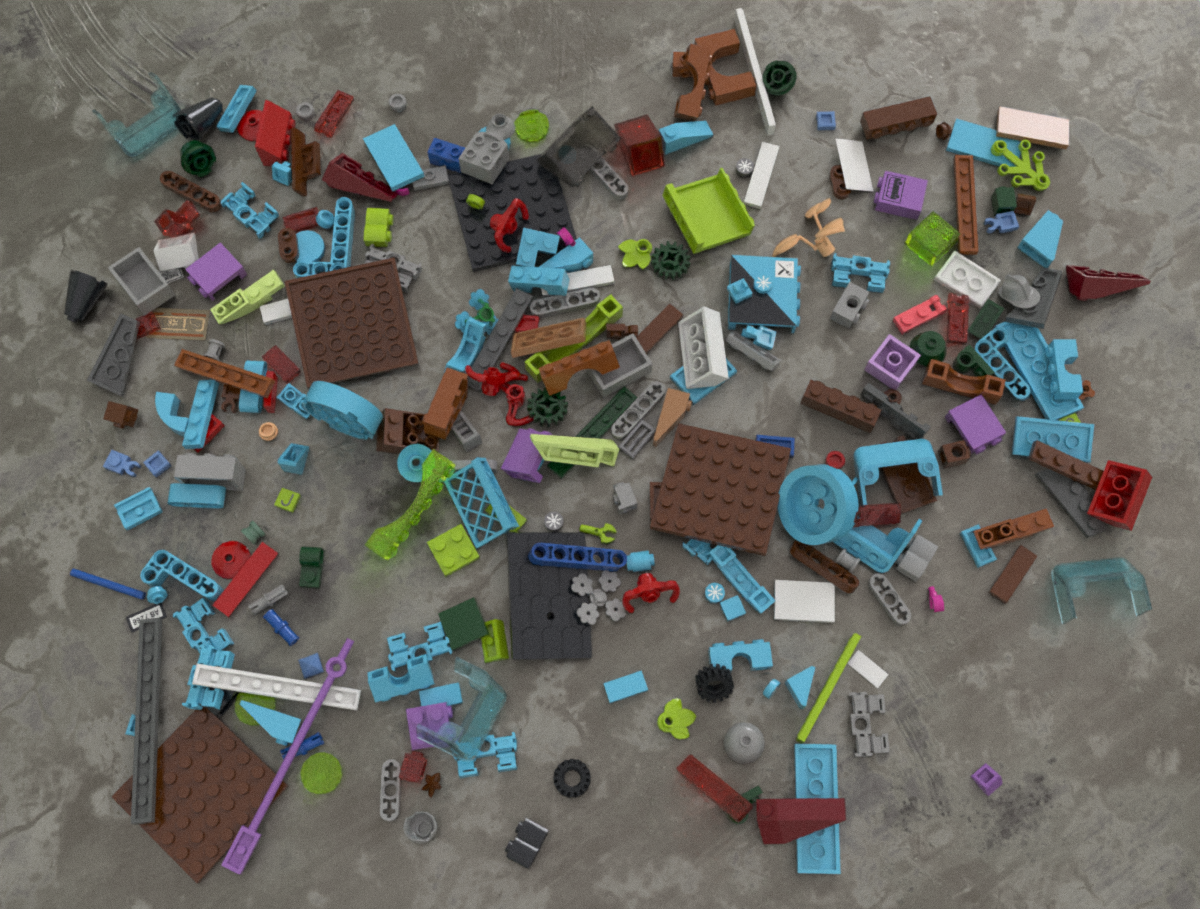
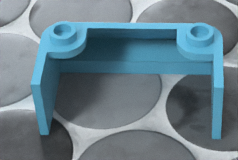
M926 439L863 446L854 451L853 460L856 478H858L857 489L860 506L867 505L864 485L874 484L878 480L879 467L917 463L919 472L925 477H931L934 496L943 495L939 465L932 445Z
M855 477V478L853 479V481H852L853 485L856 484V482L858 481V478ZM855 515V524L850 532L834 543L843 549H847V552L856 558L859 557L862 562L877 572L885 573L892 567L914 536L922 520L918 519L909 533L902 528H894L886 535Z

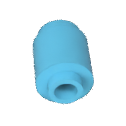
M649 550L633 552L627 555L628 571L652 570L651 566L655 565L654 555L649 554Z

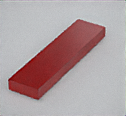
M262 542L212 606L230 617L278 556V553Z

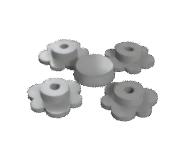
M603 571L602 577L598 580L601 584V589L595 590L591 586L592 580L587 579V576L583 573L572 579L571 589L573 592L578 593L580 596L590 594L591 603H583L576 612L578 617L581 618L582 623L595 624L596 618L599 617V612L596 611L597 607L604 604L607 609L606 615L610 616L613 621H618L620 618L625 617L626 614L622 602H619L616 598L613 601H607L605 593L609 590L615 592L616 587H619L621 584L615 572Z

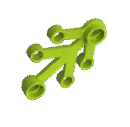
M997 140L991 146V153L993 155H1003L1017 166L1009 167L1007 164H1001L997 169V173L1000 176L1026 174L1030 177L1023 179L1022 176L1016 175L1011 180L1013 187L1033 186L1038 191L1049 187L1050 179L1044 174L1042 164L1045 155L1043 152L1037 151L1032 156V161L1035 163V171L1031 169L1028 152L1031 143L1028 140H1022L1018 145L1021 159L1007 149L1005 141Z

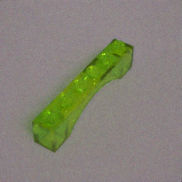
M433 449L422 464L421 486L410 508L396 521L377 528L365 546L385 560L393 558L398 551L397 547L408 538L409 530L420 521L421 513L432 504L431 499L442 490L446 478H450L453 475L456 465Z

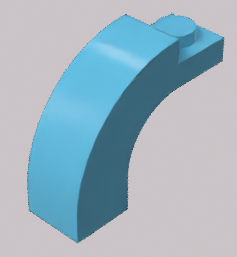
M471 317L467 319L460 346L452 359L446 364L445 370L448 367L466 374L465 367L467 365L472 367L483 348L487 324Z

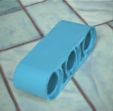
M247 360L244 370L266 376L267 362ZM241 390L239 398L240 412L261 413L264 397Z
M170 484L167 503L176 507L223 508L226 487L220 485Z

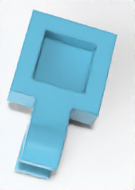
M747 325L746 329L743 328L741 336L753 338V344L771 350L777 332L762 325L758 326L757 329Z

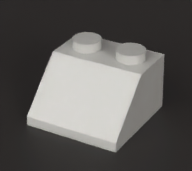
M194 233L158 240L153 250L160 271L173 272L180 267L186 269L199 259Z

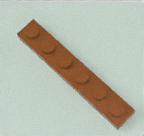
M955 155L953 162L958 253L977 255L978 234L973 155Z
M184 349L181 350L174 364L175 367L264 398H268L276 382L272 378Z

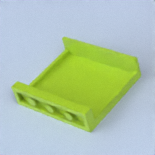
M720 168L715 176L675 188L672 183L665 186L662 196L694 254L751 235L755 227L754 220L749 216L745 204L741 202L737 190L731 184L730 178L723 168Z

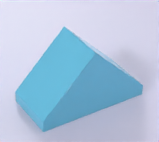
M291 443L278 459V464L282 470L302 475L309 446Z
M814 666L803 670L785 681L786 687L801 709H804L807 704L815 671Z

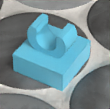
M286 161L282 164L275 162L272 165L273 180L289 186L292 182V171L290 168L292 164Z
M744 278L727 286V290L735 304L752 297L753 293Z

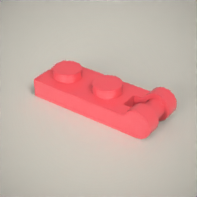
M934 295L929 300L895 316L893 322L903 335L947 312V308L940 303L941 299L939 296ZM934 306L936 310L932 311L930 307Z

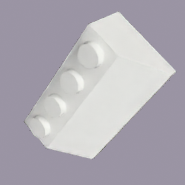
M702 307L678 322L687 389L716 386L729 379L720 312Z

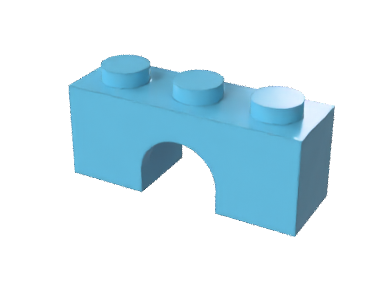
M512 265L508 283L514 292L517 288L525 293H531L532 287H539L546 290L549 295L566 296L570 279L565 269Z
M1053 339L1046 347V357L1049 358L1048 374L1051 375L1052 381L1050 391L1053 393L1054 399H1077L1083 393L1081 374H1071L1064 366V364H1072L1078 358L1076 339Z
M763 639L753 640L751 644L737 641L729 646H724V643H715L708 650L709 664H713V667H716V664H720V668L724 665L726 669L730 670V673L732 671V659L737 656H743L749 661L751 671L769 670L773 667L770 642H764Z
M424 654L407 660L408 672L403 677L392 676L387 666L367 672L368 683L375 703L388 701L392 697L407 695L411 691L426 689L433 685L434 678L427 655Z

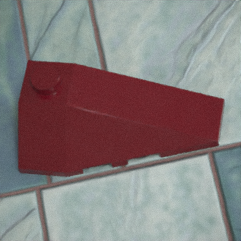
M341 153L329 162L322 181L326 182L329 187L390 202L398 196V193L392 191L387 184L382 181H376L373 173L370 171L365 172L361 169L362 165L344 153Z
M1066 265L1069 290L1077 299L1082 301L1116 294L1148 285L1151 280L1140 274L1120 271L1116 274L1106 269H1100L1097 272L1089 270L1090 268L1087 266Z
M845 798L756 799L757 822L763 844H786L800 837L810 835L813 832L846 821Z

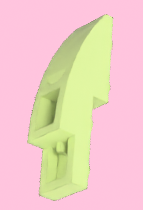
M272 270L244 291L238 289L210 310L218 324L221 325L245 316L260 308V306L265 305L273 299L272 295L285 287L277 272Z

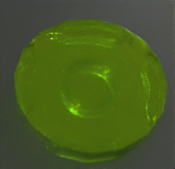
M535 109L521 112L514 122L517 136L522 141L528 143H536L543 140L549 132L547 116Z
M240 692L235 701V712L238 719L244 724L251 726L261 725L240 705L241 700L271 710L276 708L275 697Z
M325 752L311 755L303 763L300 771L301 781L305 788L311 793L318 795L328 794L335 790L343 776L339 760L332 754Z

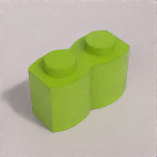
M367 208L364 228L365 246L374 244L375 247H388V242L392 240V232L389 231L390 225L393 226L394 217L389 209Z

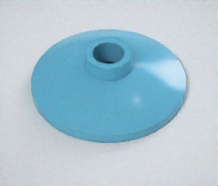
M412 444L400 452L397 467L400 474L406 480L422 482L433 474L436 467V459L433 452L425 445ZM414 459L419 460V464L416 466L412 464Z

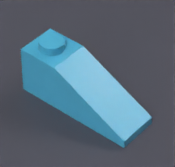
M707 121L674 123L659 129L658 142L666 155L711 138L713 133Z
M579 237L575 240V246L568 245L539 267L565 269L566 273L580 271L583 268H588L593 263V252Z
M241 700L240 705L272 737L277 738L276 743L285 746L288 745V742L293 743L301 719Z

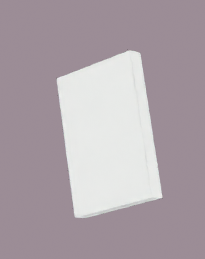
M956 251L952 253L934 278L936 282L979 309L982 308L1001 281Z
M774 581V620L835 622L834 584L809 581Z

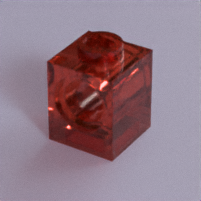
M412 751L411 754L405 753L399 774L400 779L422 784L428 759L423 757L424 753Z

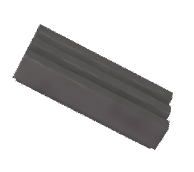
M641 419L618 446L619 450L623 451L626 456L628 455L633 460L655 435L656 429ZM642 426H644L645 428H644V429L641 431V433L636 437V439L630 444V446H629L628 448H625V446L627 445V443H628V442L632 439V437L638 432V430H639ZM650 430L649 434L638 445V447L633 452H631V450L641 440V438L646 434V432Z

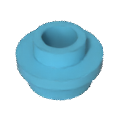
M162 586L152 587L147 592L148 602L154 604L162 603L168 596L167 591Z

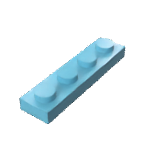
M199 380L182 443L185 449H198L204 446L219 386L217 381Z

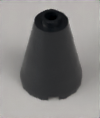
M211 97L177 111L173 115V118H176L174 124L186 139L189 137L192 140L201 141L223 112V105L220 100Z
M71 269L64 310L67 320L74 323L83 321L107 288L108 283L102 280L99 282L93 276Z

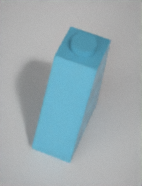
M1048 210L1022 239L1017 248L1044 268H1048L1055 259L1063 220Z

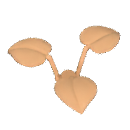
M828 198L814 205L805 214L806 218L814 216L820 230L815 235V245L801 235L793 234L783 239L775 247L772 257H776L789 250L799 240L808 244L814 251L818 249L823 257L832 254L835 251V247L826 236L845 232L842 218L829 222L824 228L820 224L818 214L829 207L831 199Z

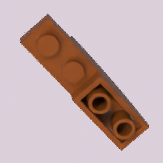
M1046 508L975 530L973 533L980 550L1031 537L1036 533L1052 529L1054 524Z

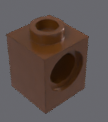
M964 440L940 447L938 454L943 469L966 464L970 459L971 451L969 446H966ZM952 451L957 452L959 454V457H955L952 454Z

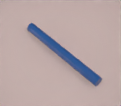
M74 568L70 572V576L144 600L146 592Z

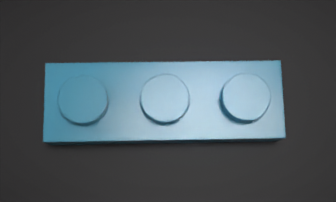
M240 85L216 127L220 131L233 133L257 90L253 86Z

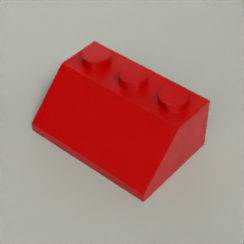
M265 100L255 143V149L263 166H272L275 162L282 164L284 161H288V148L292 145L291 128L296 126L295 120H293L289 111L269 100Z
M1108 460L1087 514L1112 526L1132 531L1153 477L1147 469Z

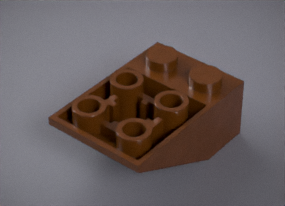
M385 408L381 412L383 419L377 429L376 451L400 454L409 445L422 444L433 453L439 452V437L424 433L422 420L425 414Z

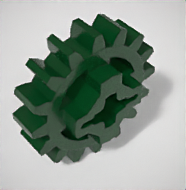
M667 241L666 246L661 243L660 249L655 247L654 253L651 255V266H654V272L659 271L658 277L665 275V280L668 277L675 280V276L682 278V273H687V268H690L689 261L691 256L688 255V249L683 250V244L678 247L676 246V241H674L673 245H670V242Z
M544 387V391L538 388L537 394L532 392L531 398H528L529 405H527V411H529V418L534 417V423L540 421V426H543L544 423H547L548 427L551 426V423L558 425V419L563 421V415H567L566 408H568V402H565L566 396H561V391L549 396L546 387Z

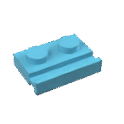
M150 487L114 505L127 531L163 512Z

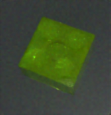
M932 211L908 234L904 244L932 267L956 244L961 233L936 212Z

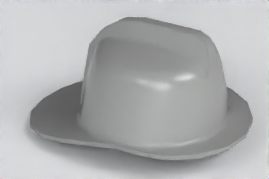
M1007 274L1002 287L999 289V296L1018 308H1032L1040 302V293L1030 286L1027 279L1021 275L1011 276Z

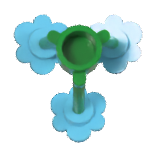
M478 289L476 293H471V299L469 300V305L478 310L477 316L471 317L468 312L463 311L461 314L456 315L455 327L461 329V332L464 333L466 321L471 317L487 324L485 332L490 335L499 319H496L493 310L489 307V302L487 301L489 295L485 294L483 289Z

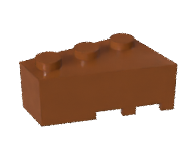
M446 368L429 411L423 417L424 433L446 440L468 397V374Z

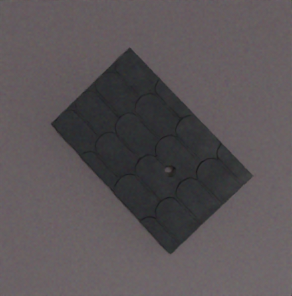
M506 532L511 658L513 660L592 658L591 626L587 622L582 623L581 618L576 613L583 603L589 604L588 594L580 596L571 589L572 579L578 577L581 573L587 576V569L535 565L530 562L528 557L530 550L537 543L586 547L585 533ZM540 550L534 551L537 557H543V553ZM554 552V556L557 559H563L560 552ZM574 554L575 560L582 561V557L579 554Z

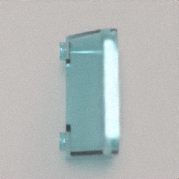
M152 72L148 74L158 87V90L151 95V103L155 109L126 128L119 120H112L107 123L95 109L92 111L112 139L130 157L140 155L177 129L174 124L176 118H173V115L181 109L159 77Z
M1119 557L1061 563L1052 569L1051 576L1062 624H1066L1076 618L1072 598L1082 596L1086 591L1085 582L1123 578L1125 586L1131 592L1136 616H1141L1152 610L1145 578L1126 558Z
M456 657L454 671L469 678L470 686L479 691L460 726L453 722H446L436 733L418 724L416 727L417 738L462 761L469 762L474 760L506 702L507 695L505 690L485 670Z

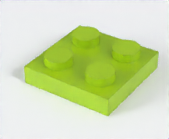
M462 524L427 542L445 577L480 559Z

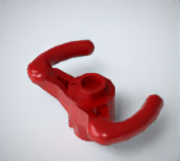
M518 198L511 202V205L503 214L493 215L490 219V227L496 231L494 235L495 242L503 252L510 253L512 249L510 246L505 245L502 239L505 234H512L517 229L515 215L518 208H520L522 218L524 220L529 219L526 205Z
M504 362L500 363V368L508 371L505 373L499 372L497 368L489 367L487 370H484L483 374L474 372L471 366L467 365L465 367V372L470 378L482 382V393L488 396H496L500 391L501 384L521 376L517 368Z
M521 374L520 378L512 379L510 381H527L528 376L525 374ZM508 382L501 384L500 390L505 392L509 406L505 419L507 424L510 426H522L532 422L534 417L529 418V415L522 419L515 418L519 407L523 406L526 400L524 388L517 384L510 385Z
M644 573L638 577V587L624 593L622 605L626 611L633 613L635 609L630 604V600L641 597L643 601L652 603L660 597L661 592L673 590L669 600L671 603H675L680 595V588L674 580L666 582L657 581L651 573Z

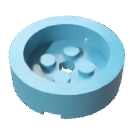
M314 381L302 402L303 408L318 421L322 419L330 424L329 427L358 439L367 440L368 437L373 439L383 419L381 411L363 397L341 386L324 381Z
M826 464L803 466L792 471L783 481L779 490L778 513L784 528L794 539L808 545H820L840 540L850 532L855 524L856 512H858V496L852 481L843 471ZM820 499L825 503L823 509L818 507Z

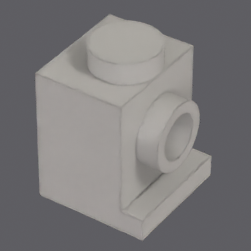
M620 482L613 486L615 494L612 497L615 505H619L618 514L621 515L637 509V501L630 483L624 484V482Z

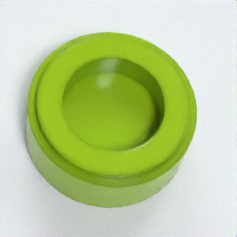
M469 194L466 200L468 205L476 209H482L485 204L484 199L473 194Z

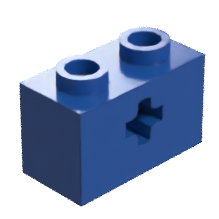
M434 138L427 152L430 164L439 167L446 165V169L462 173L458 158L465 150V147Z

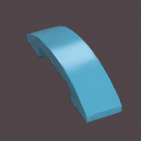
M717 545L709 552V555L723 575L757 612L761 614L775 602V599L763 586L761 587L739 562L731 548Z

